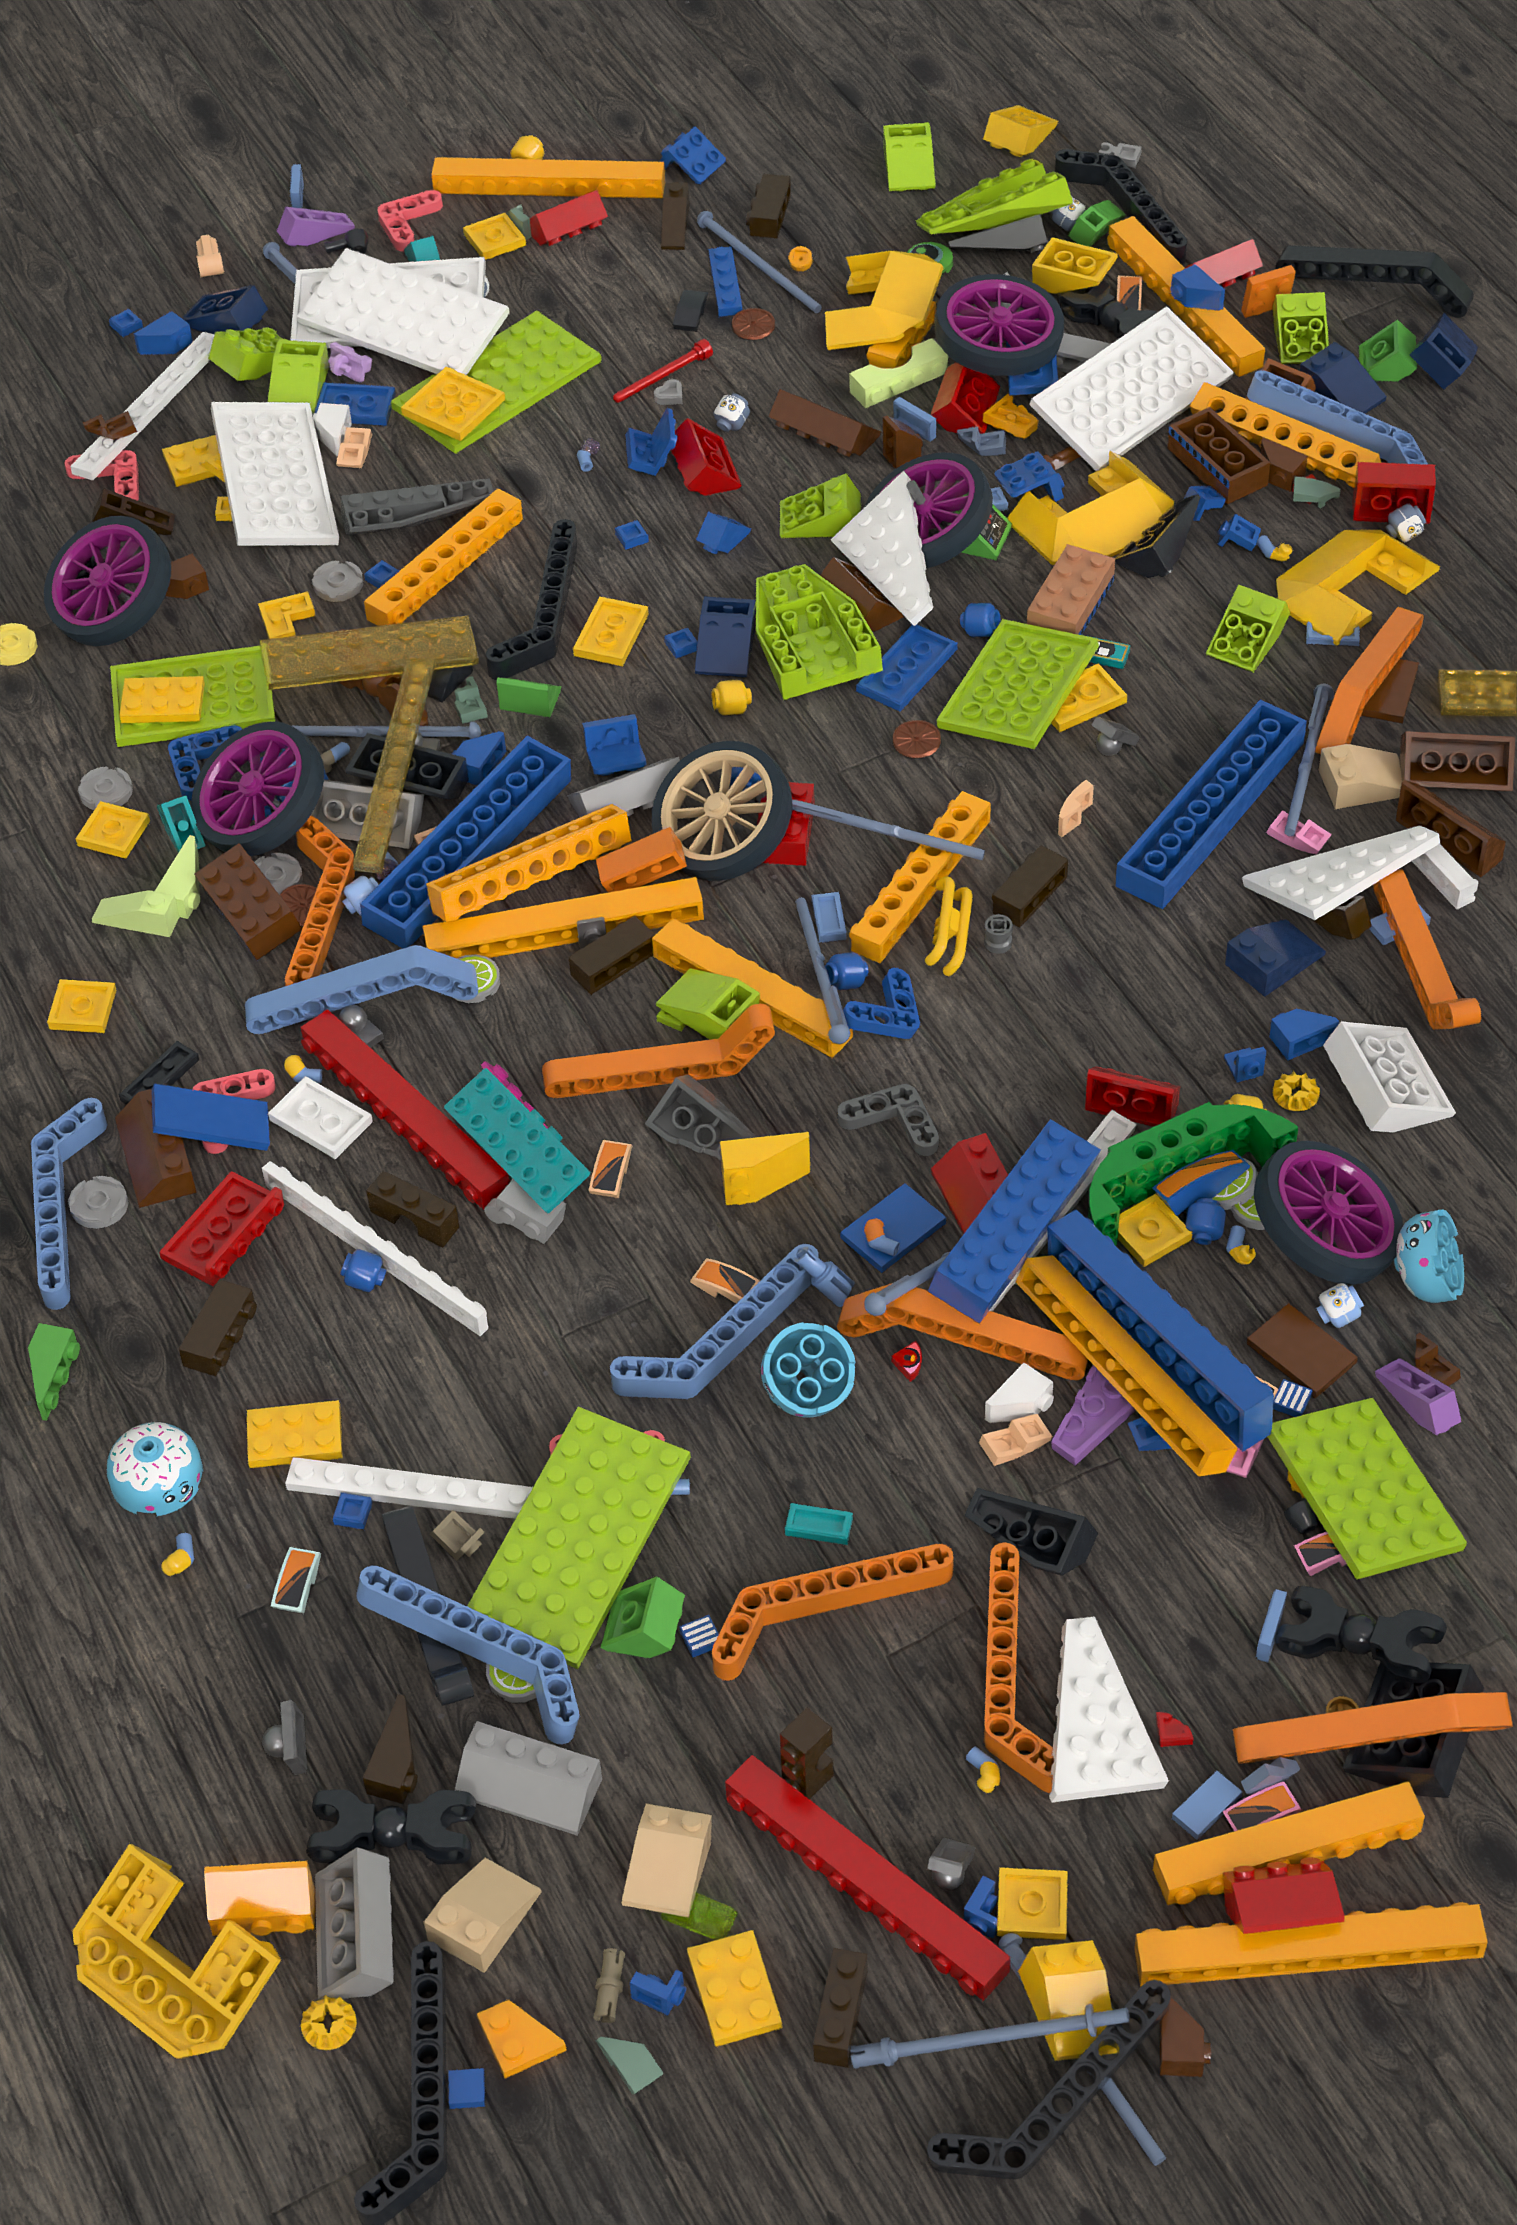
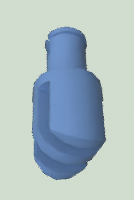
M808 1247L802 1248L796 1254L797 1257L794 1258V1261L812 1276V1285L837 1307H842L855 1282L833 1262H823Z

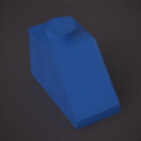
M1196 264L1172 275L1171 295L1185 307L1217 311L1223 309L1225 289Z
M172 311L134 333L139 354H175L193 342L189 323Z
M708 512L696 540L703 543V549L711 553L717 554L718 551L728 553L750 533L751 528L731 518Z
M499 731L463 741L459 748L453 751V755L466 758L468 783L478 786L494 770L506 753L504 733Z
M1294 1009L1287 1013H1280L1275 1018H1272L1269 1037L1288 1061L1323 1046L1339 1025V1020L1332 1016Z

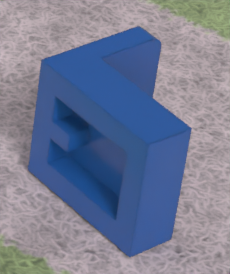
M1190 486L1185 495V498L1195 494L1200 496V501L1193 518L1194 521L1200 520L1205 509L1222 508L1226 501L1211 486Z
M1235 514L1229 522L1225 520L1218 530L1220 535L1218 545L1222 547L1230 539L1251 552L1256 546L1261 528Z
M982 1876L964 1908V1921L982 1935L990 1938L995 1937L998 1919L990 1915L998 1900V1897L995 1896V1881Z
M676 1969L668 1985H665L660 1978L648 1974L645 1976L636 1971L630 1981L631 1999L669 2015L674 2005L679 2006L686 1992L683 1972Z

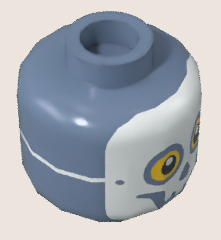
M1073 197V204L1051 211L1053 214L1052 221L1066 231L1072 230L1078 217L1086 209L1082 203Z
M732 393L722 397L713 414L717 421L716 425L721 430L729 432L730 429L737 431L743 426L750 414L746 399Z
M1405 504L1389 514V525L1386 526V529L1390 536L1398 538L1401 542L1405 543L1423 532V525L1426 523V520L1417 506L1412 507L1410 504Z

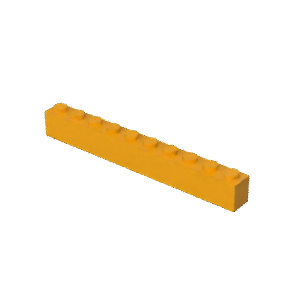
M435 157L431 174L433 190L441 194L580 197L597 190L600 197L663 198L665 186L664 162Z
M1134 216L1109 225L1107 242L1110 249L1114 250L1121 257L1122 261L1134 270L1137 276H1141L1147 286L1238 377L1263 368L1265 348L1224 307L1220 311L1185 307L1173 298L1170 291L1172 275L1185 268Z
M693 877L462 918L455 921L423 925L425 945L428 949L454 958L475 954L492 958L578 942L577 921L604 917L606 933L633 916H636L649 929L664 927L672 918L681 923L704 920L703 900L697 878Z
M1053 1255L1026 1258L1016 1280L1019 1287L1198 1476L1226 1472L1238 1447Z
M1459 1902L1449 1907L1439 1908L1424 1905L1415 1910L1400 1911L1397 1908H1389L1381 1913L1369 1914L1363 1911H1355L1345 1915V1922L1243 1934L1237 1925H1229L1227 1923H1216L1211 1927L1205 1928L1182 1926L1170 1931L1147 1929L1142 1933H1136L1134 1950L1140 1987H1142V1985L1151 1980H1158L1169 1985L1483 1958L1488 1942L1480 1905H1469L1468 1903Z

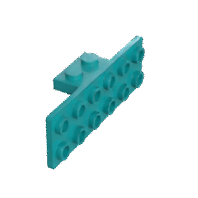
M484 1068L444 1106L445 1110L546 1213H550L590 1176V1171L560 1142L563 1137L552 1126L547 1129L543 1125L546 1120L538 1111L533 1109L530 1112L487 1068Z

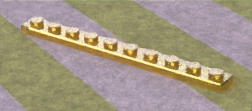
M408 653L353 861L354 871L382 872L436 664L435 655Z

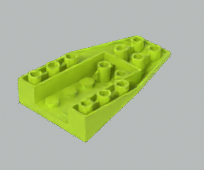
M1028 159L1023 161L1020 167L1005 169L999 173V176L993 179L985 178L979 181V185L967 190L937 209L924 213L921 218L916 220V223L929 234L992 229L1073 204V200L1063 175L1058 172L1046 174L1042 163L1034 159Z
M807 565L793 566L783 571L769 573L756 578V634L783 700L883 671L880 645L855 601Z

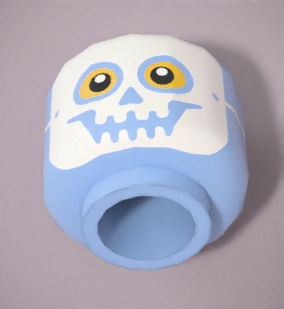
M1339 1283L1319 1295L1321 1306L1316 1309L1325 1324L1331 1321L1333 1326L1341 1328L1361 1316L1360 1308L1364 1305L1353 1285L1348 1287L1344 1283Z

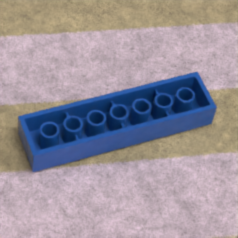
M1050 1119L936 1270L928 1292L980 1324L1022 1267L1026 1258L1030 1256L1048 1231L1047 1226L1057 1219L1092 1171L1101 1149Z

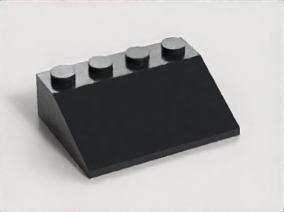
M1380 1661L1364 1707L1445 1694L1483 1693L1484 1686L1471 1664L1429 1662L1432 1671L1427 1682L1413 1683L1394 1678L1389 1673L1387 1666ZM1445 1732L1350 1747L1343 1770L1345 1773L1389 1787L1409 1781L1416 1796L1448 1798L1470 1732Z

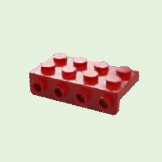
M231 1171L159 1252L160 1258L197 1279L214 1286L220 1278H224L227 1275L232 1264L246 1253L252 1241L262 1235L266 1225L272 1218L281 1213L284 1207L282 1190L274 1187L269 1191Z

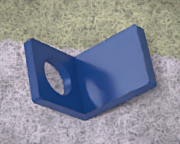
M1264 1047L1252 1050L1251 1048H1246L1224 1054V1060L1236 1083L1263 1076L1266 1058Z

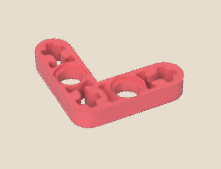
M429 190L390 201L378 207L379 222L396 250L405 252L404 249L409 243L415 241L414 233L407 220L441 210L443 207L442 196L436 190Z
M122 450L97 477L114 476V492L139 500L136 454L130 450ZM74 455L65 460L64 464L69 478L85 479L73 475L70 467L81 455ZM124 477H132L129 480H121Z
M258 1069L203 1081L196 1084L192 1090L256 1100L273 1094L276 1084L272 1072L266 1069ZM264 1081L265 1084L259 1085V1082ZM246 1084L250 1085V1089H247ZM231 1086L241 1087V1090L237 1093L231 1094L226 1092ZM202 1141L205 1151L211 1154H219L228 1147L227 1144Z

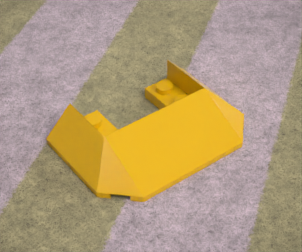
M898 251L846 257L851 272L846 285L848 294L876 292L871 306L825 312L828 350L898 341L904 337V331L912 326L917 329L925 324L943 271L942 264L925 254Z
M1109 450V465L1088 475V483L1102 497L1067 513L1048 495L1038 499L1028 491L1007 519L1012 523V528L1051 565H1055L1067 544L1109 557L1119 554L1130 542L1134 541L1137 543L1144 537L1142 532L1145 529L1160 522L1159 517L1174 505V500L1132 462Z
M1343 530L1276 579V590L1278 599L1287 603L1290 616L1304 625H1307L1309 621L1312 623L1313 630L1321 635H1330L1334 640L1333 644L1339 645L1340 640L1344 636L1353 634L1357 626L1360 629L1372 620V612L1338 590L1364 571H1368L1406 595L1438 572L1440 566L1382 530Z
M129 1844L73 1929L74 1945H77L79 1965H76L77 1978L176 2059L222 2050L273 1974L281 1958L270 1942L259 1941L236 1922L228 1920L195 1971L150 1936L184 1882L170 1872L171 1865L135 1845Z

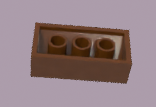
M779 389L769 414L770 418L777 420L776 426L788 431L791 426L797 429V435L810 439L812 435L818 438L816 443L830 448L831 444L838 447L837 452L851 457L852 453L861 456L880 437L882 432Z
M1406 731L1401 735L1400 743L1402 782L1407 780L1422 787L1512 792L1515 737Z
M1407 780L1401 783L1396 815L1398 823L1407 829L1422 826L1438 833L1442 847L1458 863L1479 877L1484 876L1502 861L1506 841L1500 836L1492 833L1476 820L1471 819L1421 785Z
M152 1089L138 1092L119 1112L115 1120L139 1208L197 1193L182 1137L153 1133Z

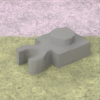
M1104 142L1099 153L1119 156L1128 167L1136 168L1141 156L1142 147L1119 143L1118 147H1115L1110 143Z

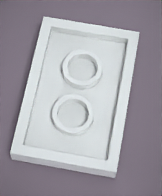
M306 1076L268 1112L270 1121L334 1159L373 1122L370 1113Z

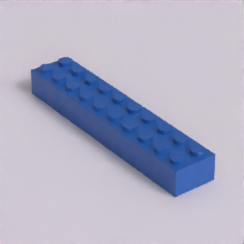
M1259 700L1117 863L1115 886L1158 908L1164 909L1304 744L1307 721L1263 700Z
M526 736L360 904L362 925L401 948L410 947L424 933L423 925L432 924L438 918V916L432 913L426 884L503 851L571 781V759Z
M1077 1210L1047 1226L1048 1256L1053 1255L1242 1452L1271 1434L1274 1393L1270 1386L1262 1383L1254 1376L1251 1369L1246 1364L1239 1362L1226 1345H1221L1205 1326H1201L1192 1318L1186 1308L1180 1307L1172 1299L1167 1290L1161 1289L1146 1271H1142L1133 1263V1260L1127 1253L1121 1252L1109 1236L1103 1235L1089 1218H1085Z

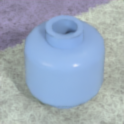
M360 876L344 888L343 892L346 899L342 902L351 914L357 912L361 916L360 904L378 886V883L373 877L368 879L366 876Z

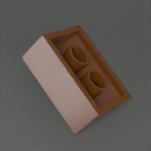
M833 557L821 573V577L855 601L871 631L875 632L905 617L856 566Z

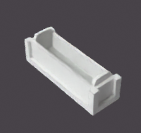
M1441 844L1412 860L1456 909L1475 901L1474 893L1477 891L1478 881L1473 879Z

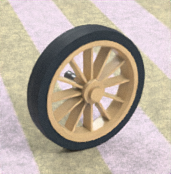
M721 741L708 744L681 759L664 778L657 791L652 808L653 834L671 827L682 843L683 840L700 831L689 849L684 847L682 843L687 867L680 870L701 880L721 881L732 879L759 866L780 844L791 818V789L787 778L775 760L756 746L740 741ZM732 767L743 768L730 787ZM722 769L720 789L716 793L708 775ZM754 773L760 775L762 780L742 791ZM702 779H704L711 794L707 799L691 791ZM766 791L767 798L765 803L745 804ZM687 795L704 804V807L680 809ZM763 813L759 824L755 826L738 817V814ZM699 817L678 830V819ZM745 826L753 832L740 843L736 834L742 833ZM724 827H726L735 847L721 853ZM714 833L711 855L699 854Z

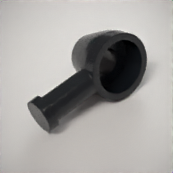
M356 228L348 231L344 239L329 243L324 242L327 254L344 248L365 254L369 238L365 230Z
M1307 1499L1292 1505L1284 1512L1286 1520L1300 1534L1309 1533L1319 1526L1318 1517Z

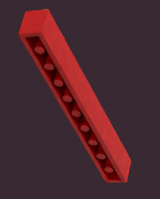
M328 1009L301 1026L303 1037L301 1043L304 1049L309 1054L313 1053L318 1057L326 1070L331 1069L337 1075L341 1084L345 1087L349 1086L362 1103L367 1102L372 1107L376 1116L380 1119L384 1118L398 1136H404L415 1152L420 1151L434 1169H440L445 1174L448 1182L452 1186L457 1185L471 1203H477L484 1210L492 1199L497 1198L505 1186L510 1183L509 1174L492 1157Z
M751 1755L725 1781L726 1799L735 1810L739 1812L743 1810L751 1817L753 1823L760 1830H768L776 1836L778 1843L787 1851L793 1850L800 1855L804 1864L809 1869L815 1872L818 1870L824 1874L828 1882L837 1891L842 1892L844 1890L853 1897V1901L861 1910L872 1912L879 1918L880 1923L886 1930L891 1933L896 1931L905 1939L906 1944L914 1952L925 1954L931 1959L932 1964L939 1972L945 1975L949 1973L958 1981L959 1986L971 1996L975 1994L984 2001L1008 1975L1011 1957L756 1757Z

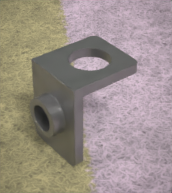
M604 917L577 921L580 948L586 947L599 936L606 934Z

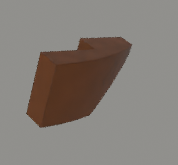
M128 411L107 421L100 414L83 422L86 431L113 440L138 432Z
M1420 1332L1416 1334V1368L1446 1386H1450L1461 1378L1460 1369L1438 1354V1345Z

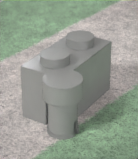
M512 1179L505 1186L501 1194L497 1198L492 1199L484 1210L486 1216L493 1222L511 1224L524 1232L529 1238L536 1239L545 1244L562 1223L566 1203L562 1201L550 1213H546Z

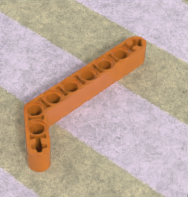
M1401 607L1396 608L1341 680L1316 745L1315 752L1321 755L1322 748L1351 744L1364 706L1418 635L1424 615Z
M310 816L305 824L296 832L297 846L323 870L289 964L285 976V986L320 975L344 908L342 901L346 897L343 890L353 882L355 877L354 854L352 850L314 816Z
M1398 869L1373 884V889L1383 914L1387 913V922L1391 930H1394L1396 933L1393 936L1431 1028L1453 1029L1479 1024L1481 1022L1479 1003L1476 998L1458 999L1404 871Z
M766 1004L751 1005L718 1039L548 1061L542 1066L545 1093L551 1098H563L672 1084L676 1077L688 1074L695 1080L735 1075L775 1035L771 1009Z
M891 1284L848 1297L843 1303L837 1323L838 1331L848 1337H860L899 1324L1019 1364L1025 1363L1031 1368L1068 1380L1082 1379L1088 1363L1085 1355L1065 1335L989 1311L979 1324L927 1290L918 1287L887 1304L885 1313L880 1316H873L866 1311L864 1306L865 1299L870 1293H877Z
M999 1543L993 1547L990 1554L984 1744L990 1753L1041 1790L1051 1793L1053 1782L1051 1767L1054 1763L1053 1747L1015 1720L1019 1551L1010 1543ZM1001 1564H1008V1570H1001ZM1005 1589V1590H1008L1009 1592H1004V1593H1003V1592H1000L999 1590ZM1005 1617V1618H1007L1008 1620L1002 1621V1620H999V1619H997V1618ZM1003 1645V1646H1006V1647H1008V1648H1006V1649H1000V1648H997V1646ZM996 1674H1005L1006 1677L1000 1678V1677H997V1676H995V1675H996ZM1001 1702V1703H1004V1704H1006V1705H1005V1706H1002V1707H999V1706H996V1705H994V1704ZM994 1732H1003V1733H1005V1735H1003V1736H997V1735H994L993 1733H994ZM1026 1750L1031 1752V1754L1022 1755L1019 1752Z
M933 1544L744 1588L739 1593L713 1645L712 1661L715 1675L727 1681L733 1680L740 1675L763 1626L948 1583L953 1576L952 1550L944 1544ZM905 1570H911V1571H913V1572H911V1573H905V1572H903V1571H905ZM874 1577H880V1578H882V1579H881V1580H874V1579H872V1578H874ZM848 1584V1585H851V1586H850V1587H842L841 1585ZM813 1591L820 1592L819 1594H810ZM785 1598H786V1599H789L788 1601H785V1602L778 1601V1600H780V1599H785ZM757 1606V1608L755 1609H749L747 1607ZM740 1631H741V1632H745V1634H743V1635H736V1634H734V1633L740 1632Z
M1454 1693L1244 1726L1233 1729L1237 1761L1243 1764L1445 1732L1502 1730L1513 1727L1507 1693Z

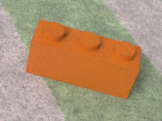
M671 827L596 859L601 884L608 893L641 887L687 867L682 843Z

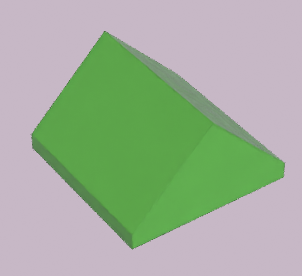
M497 677L499 707L501 710L551 717L561 692V686Z

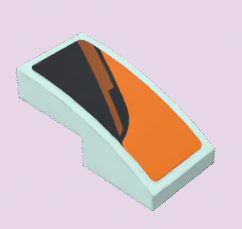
M289 1547L277 1580L271 1607L304 1614L310 1586L315 1584L321 1558L320 1552Z

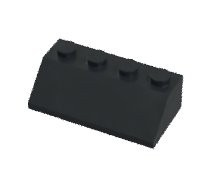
M370 733L366 734L345 770L346 774L443 799H458L469 781L465 757Z

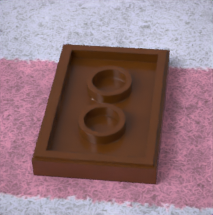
M1399 659L1364 706L1361 716L1403 724L1418 672L1419 662Z
M1289 1303L1247 1338V1345L1296 1384L1312 1389V1396L1315 1399L1357 1363L1358 1357Z

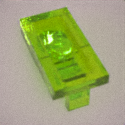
M697 1892L689 1917L661 1912L663 1920L714 1940L728 1936L738 1915V1912L733 1907Z

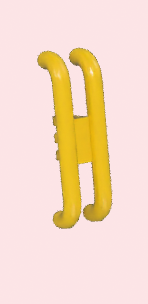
M943 877L935 884L937 890H943L940 916L935 920L932 941L935 946L931 953L926 956L925 963L928 966L937 963L946 950L948 940L956 936L953 957L943 968V974L951 976L958 970L964 960L973 896L972 891L968 887H961L955 891L954 880L951 877ZM953 899L961 901L960 911L952 907Z

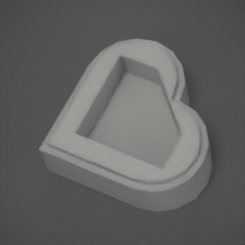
M670 379L665 381L663 386L657 387L654 390L655 402L660 405L683 404L681 382Z

